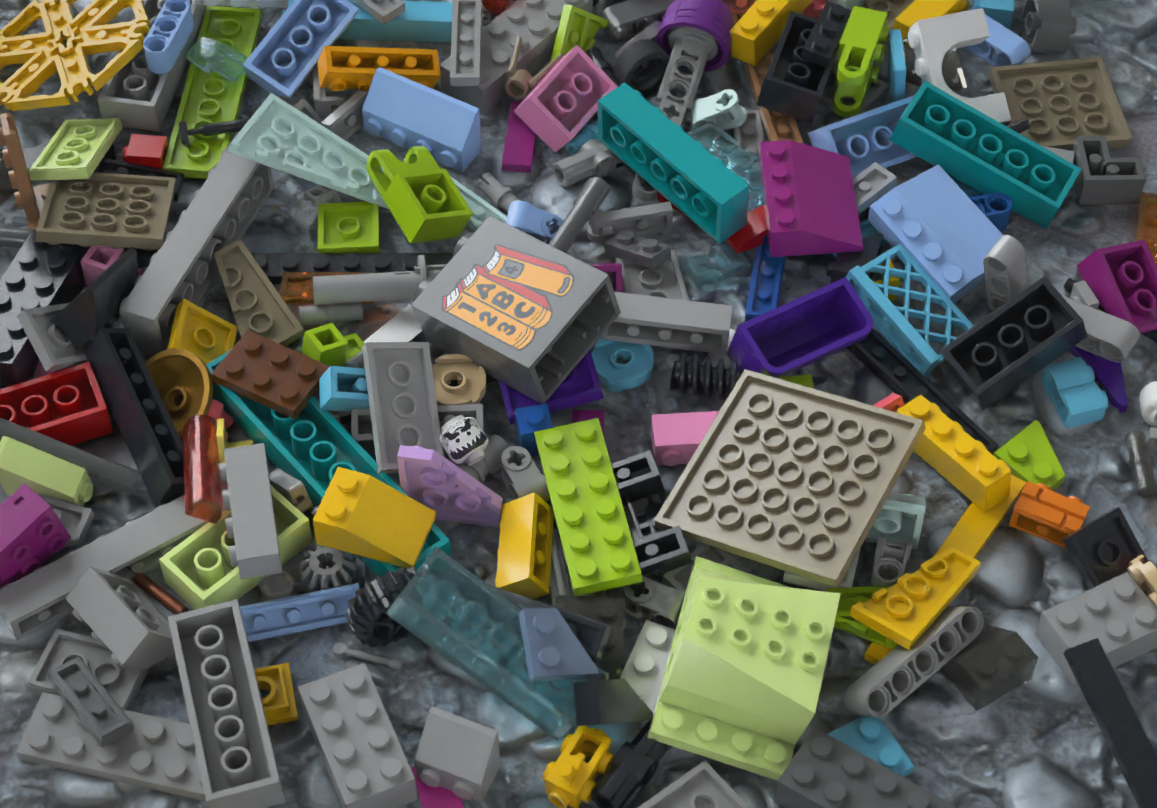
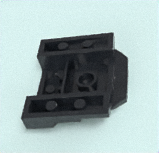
M651 450L612 463L611 466L642 575L659 570L660 574L693 563L680 526L667 530H661L655 526L654 519L666 501L667 495ZM554 518L553 526L554 529L558 530L556 520Z

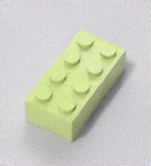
M271 486L281 565H284L312 543L309 519ZM231 510L221 512L159 559L165 583L194 610L235 599L238 600L269 576L241 579L239 567L231 566L229 546H234L235 540L234 538L228 539L225 518L232 517Z

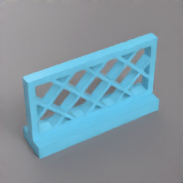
M900 243L864 266L860 267L857 265L849 270L846 278L872 316L873 325L925 377L932 372L933 368L944 362L941 353L937 355L929 346V340L942 342L945 347L958 338L951 336V326L961 327L964 332L973 327V324ZM897 255L905 264V270L889 267L890 259ZM867 273L883 274V284L874 283ZM889 276L904 278V289L888 286ZM910 280L921 282L925 287V293L910 290ZM888 294L903 297V307L894 306L888 299ZM909 298L925 301L924 312L909 309ZM930 303L940 304L946 310L945 316L930 313ZM908 317L924 320L923 330L914 329L908 322ZM929 322L945 324V334L929 332Z

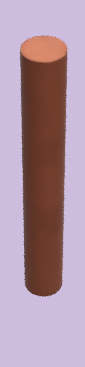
M127 566L135 574L132 580L136 585L171 613L177 615L189 610L144 573L133 572Z

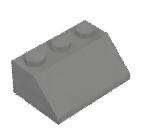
M90 566L65 599L74 608L72 611L73 615L81 622L89 625L93 630L91 633L93 638L110 649L112 652L111 658L119 666L126 669L130 666L145 670L175 654L168 619L132 579Z

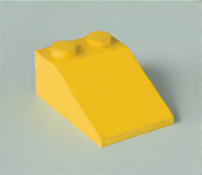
M337 467L313 518L316 544L408 569L415 567L436 518V511L371 475Z

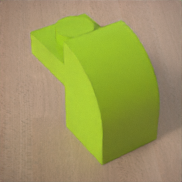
M330 323L305 331L302 351L305 356L329 367H345L344 364L359 353L365 343L357 333L343 337L335 325Z

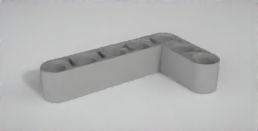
M1002 235L983 260L987 300L989 307L993 311H996L1032 285V283L1027 282L1023 245L1012 236ZM1063 296L1084 320L1087 337L1075 346L1113 362L1124 361L1140 338L1139 330L1128 321Z

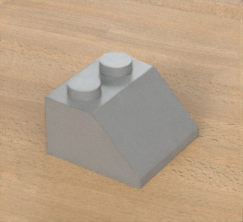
M432 706L429 710L415 757L417 777L431 787L442 786L452 790L455 795L462 799H474L483 802L500 768L498 731Z

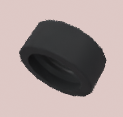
M642 39L632 43L622 51L614 65V76L620 84L625 82L632 89L638 90L644 95L653 91L662 83L670 58L656 41ZM651 59L644 70L633 76L641 64Z

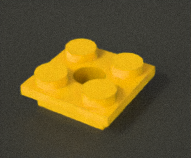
M289 663L256 668L255 672L259 689L270 691L267 697L262 698L268 725L298 720Z

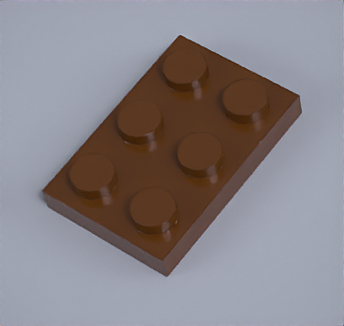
M247 330L211 373L214 383L292 419H296L320 388L319 379L329 366Z

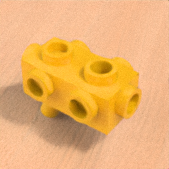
M578 726L574 734L569 733L561 745V755L556 762L551 761L544 771L542 780L545 782V794L548 795L549 801L558 808H567L568 805L578 808L582 801L589 803L591 792L597 786V783L594 782L599 773L606 775L611 768L615 756L611 754L612 739L604 731L595 727ZM586 756L591 757V760H590L589 763H586V762H585V757H586Z

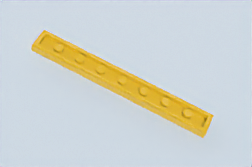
M1011 475L1010 496L987 512H983L972 502L935 555L953 546L976 559L1021 495L1026 482ZM872 642L864 654V660L876 665L893 649Z

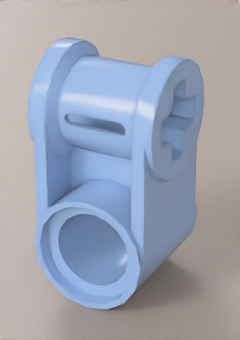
M513 201L509 206L506 223L549 244L563 223V220L559 216L539 209L529 202Z

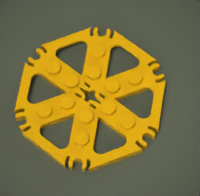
M34 0L0 31V71L7 65L25 63L4 83H2L0 76V106L4 104L7 110L20 111L71 105L69 102L70 97L74 102H78V95L81 92L87 91L89 96L93 94L92 86H94L96 91H99L144 48L145 37L143 35H147L152 26L143 0H94L75 18L71 6L78 0H41V3L38 0ZM128 7L133 8L136 19L130 22L106 25L115 19L121 10ZM43 19L46 33L19 36L35 21ZM123 51L117 54L103 71L96 75L91 73L86 55ZM57 72L59 73L62 83L59 93L51 96H31L50 76Z

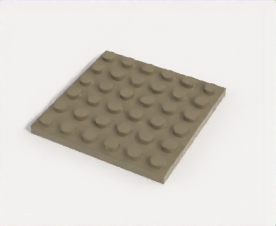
M745 369L655 517V526L661 530L680 526L685 538L839 588L925 430L924 420Z

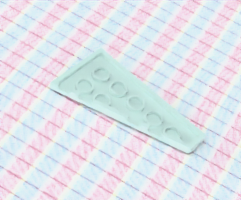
M273 93L267 97L236 135L226 151L389 209L367 172L366 164L369 155Z

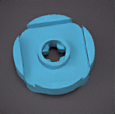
M603 339L598 340L595 344V350L591 354L599 382L606 385L607 390L610 392L618 393L622 390L632 389L651 379L654 353L650 345ZM617 358L629 361L627 364H618Z

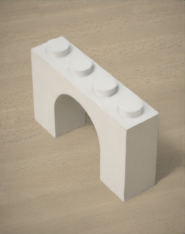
M979 8L916 21L909 28L908 42L910 47L914 48L916 55L915 70L917 75L921 76L922 83L924 80L1003 125L1011 121L1004 92L977 98L962 97L954 93L947 86L942 75V60L947 51L981 44L990 36L984 9Z

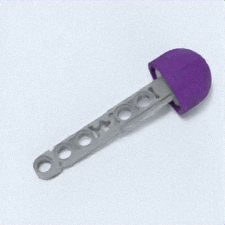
M675 0L669 6L662 19L656 42L670 59L656 99L660 101L658 108L662 110L666 117L667 113L673 114L671 121L674 124L681 126L685 111H691L703 72L716 70L722 67L728 60L732 44L729 31L735 25V21L730 9L721 0ZM677 67L690 69L692 74L683 75L678 71ZM673 88L680 89L685 96L683 98H676L670 93V90ZM636 173L632 185L633 194L642 201H651L656 198L658 191L655 188L652 191L643 190L639 182L644 181V179Z

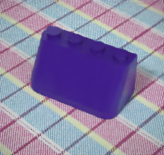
M844 277L738 325L726 355L731 363L736 361L738 372L743 373L746 369L774 378H782L868 337L873 327V319L848 279Z

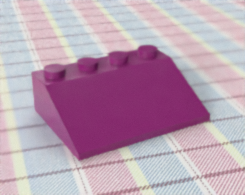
M792 140L760 142L759 170L770 257L863 251L849 157Z

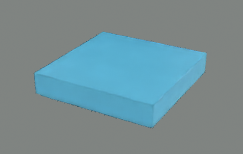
M901 29L890 30L887 76L890 85L891 103L905 98L906 65Z

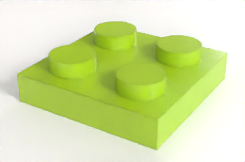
M367 201L322 203L318 205V253H380L379 206Z

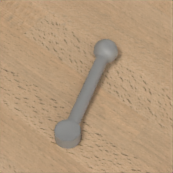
M342 642L334 644L332 648L333 654L338 658L347 655L387 665L393 671H397L402 667V661L397 657L388 659L348 649Z

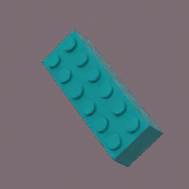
M925 80L903 112L889 139L891 142L934 166L940 165L946 173L983 194L1000 192L1008 195L1013 203L1011 210L1047 229L1082 170Z
M625 82L598 100L599 141L720 244L747 225L749 185L743 177L734 174L721 159L715 158L710 154L701 142L692 139L679 124H674L664 115L660 108L654 107L644 99L638 90L632 89Z

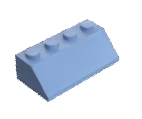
M294 0L244 62L243 67L247 78L270 94L273 93L274 95L290 99L317 65L324 46L333 45L357 15L359 9L347 0Z
M379 67L376 70L362 108L364 130L407 149L414 146H425L435 161L442 163L446 167L464 172L481 151L480 109Z
M915 95L809 132L811 144L816 148L848 156L852 179L874 162L887 168L918 157L889 140L900 117Z

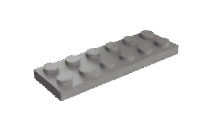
M43 692L16 751L19 760L206 801L192 731L188 723L122 709L133 723L134 731L102 748L62 696Z

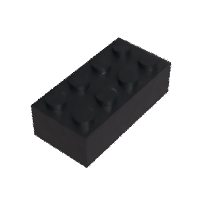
M793 11L790 12L765 76L756 105L812 124L839 49L838 45L828 68L800 58L802 49L817 19Z
M1043 276L946 345L940 352L946 367L981 410L984 411L1087 337L1084 320L1050 281Z

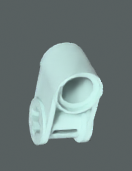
M728 89L712 96L695 100L691 111H689L692 133L697 137L705 138L715 133L741 126L747 119V112L744 107L739 105L737 93L734 90Z

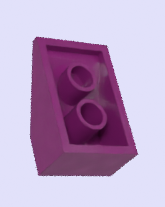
M1145 239L1096 249L1077 265L1082 279L1086 281L1098 299L1099 304L1108 314L1130 322L1139 330L1140 334L1157 330V265Z

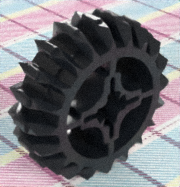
M400 567L395 572L388 570L383 576L379 577L377 575L376 579L372 582H365V587L355 592L356 597L348 601L349 606L345 612L352 634H355L356 638L363 645L369 644L370 647H376L381 643L383 646H386L388 643L397 642L402 638L408 637L413 632H418V628L422 625H427L429 623L428 618L435 614L434 609L439 605L437 601L438 595L432 581L429 580L422 570L416 571L414 567L405 570L403 567Z

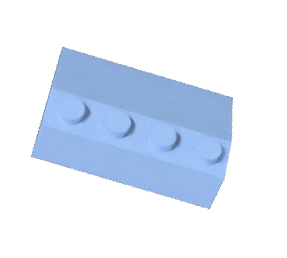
M940 165L894 187L870 205L868 221L880 234H884L883 238L892 248L900 243L954 304L985 281L983 260L1003 234Z

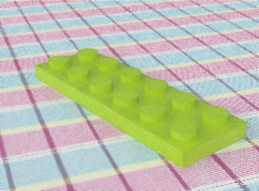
M595 418L535 431V441L574 595L580 596L642 582V573L599 419Z

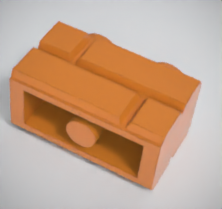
M1027 481L1014 506L1009 525L1067 549L1062 539L1085 526L1091 506L1084 504L1077 497H1066L1058 494L1045 484H1034Z

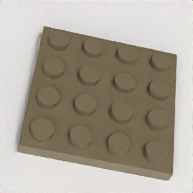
M1101 57L989 68L988 77L994 94L1005 93L1011 121L1006 123L1005 126L1027 118L1030 129L1019 134L1040 146L1073 151L1076 137L1106 136L1108 149L1131 146L1132 135Z
M93 172L89 179L51 180L36 228V242H46L50 245L63 243L78 244L82 247L94 245L109 246L113 249L133 247L144 251L160 250L167 233L176 190V178Z

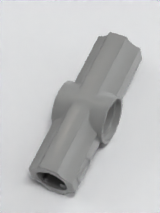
M592 139L581 146L579 153L554 163L553 172L560 186L567 187L591 175L600 178L606 177L614 170L616 164L623 161L598 139Z

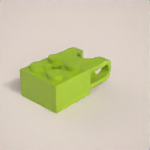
M853 6L839 44L834 85L837 86L833 104V111L839 116L850 118L860 114L872 82L877 83L881 69V66H878V64H884L888 47H884L883 43H887L891 26L886 25L888 14L886 12ZM845 96L854 98L856 103L846 106L842 104Z
M425 146L411 147L403 162L398 160L390 150H374L370 153L366 164L367 172L410 244L458 238L472 217L473 212L447 170L439 168Z

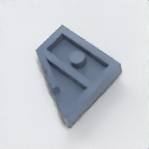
M557 608L523 609L519 613L530 681L588 679L587 674L598 673L597 667Z

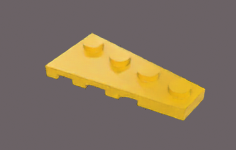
M950 546L922 563L920 569L912 574L907 572L899 577L897 583L888 589L881 588L873 593L870 600L865 603L860 601L851 606L849 616L910 650L977 574L981 562Z

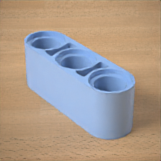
M167 0L147 34L143 47L148 70L152 73L163 74L170 71L194 28V21L189 0Z
M987 15L985 17L990 36L981 44L965 47L994 67L1020 65L1031 54L1030 47L1023 38Z

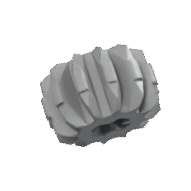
M315 543L314 552L304 551L303 561L299 562L298 569L301 575L302 586L309 588L311 593L353 584L352 580L356 579L357 576L354 556L352 553L330 547H320Z

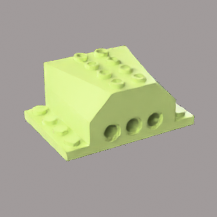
M696 556L692 565L647 738L656 739L658 742L778 781L792 760L795 744L815 715L841 593L792 588Z

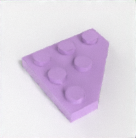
M400 445L397 455L400 488L410 498L436 511L435 519L500 528L502 497L435 450L425 449L421 446L410 447Z

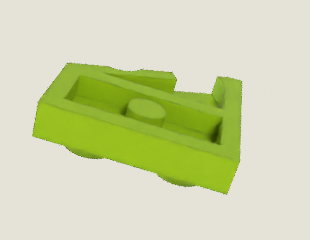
M1037 420L994 452V456L998 460H1003L1009 466L1011 475L1025 482L1045 484L1053 491L1064 481L1065 473L1040 422Z

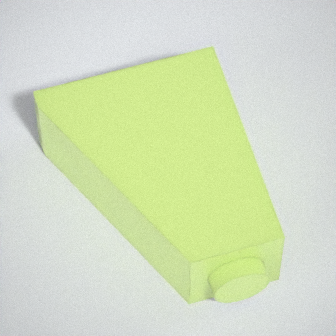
M2 436L0 441V484L7 496H11L25 483L35 493L82 507L85 502L91 499L93 483L85 468L10 437Z

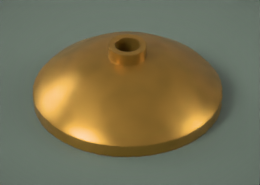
M168 349L152 356L145 362V365L180 439L183 440L191 435L205 419L212 402L213 381L207 365L200 357L184 349Z

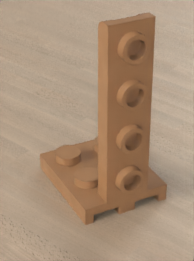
M11 113L0 114L2 127H0V146H7V149L2 150L6 168L13 167L12 171H8L12 189H19L18 192H14L18 210L24 209L29 229H36L50 183L32 187L14 117Z

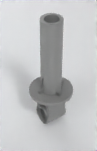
M418 255L417 267H414V271L313 276L314 305L414 299L419 285L429 277H436L447 264L426 265L424 255Z

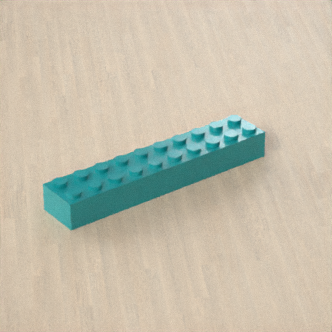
M230 351L206 364L210 373L216 369ZM213 382V398L224 404L223 409L234 418V421L255 444L264 443L266 456L277 468H280L283 472L304 484L313 505L321 504L337 467L371 475L407 495L387 473H378L377 463L327 410H320V403L314 396L296 419H292ZM434 523L414 567L416 571L422 570L427 576L432 565L444 569L452 564L450 540ZM357 555L379 577L385 575L388 570L395 572L400 568V566Z

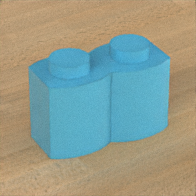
M1081 357L1044 367L1041 377L1042 385L1047 396L1054 403L1060 420L1067 429L1103 420L1106 408H1108L1107 395L1097 386L1091 366L1086 365Z

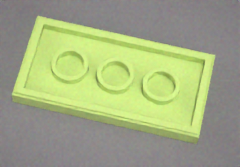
M121 118L65 120L30 168V180L89 179L122 130Z

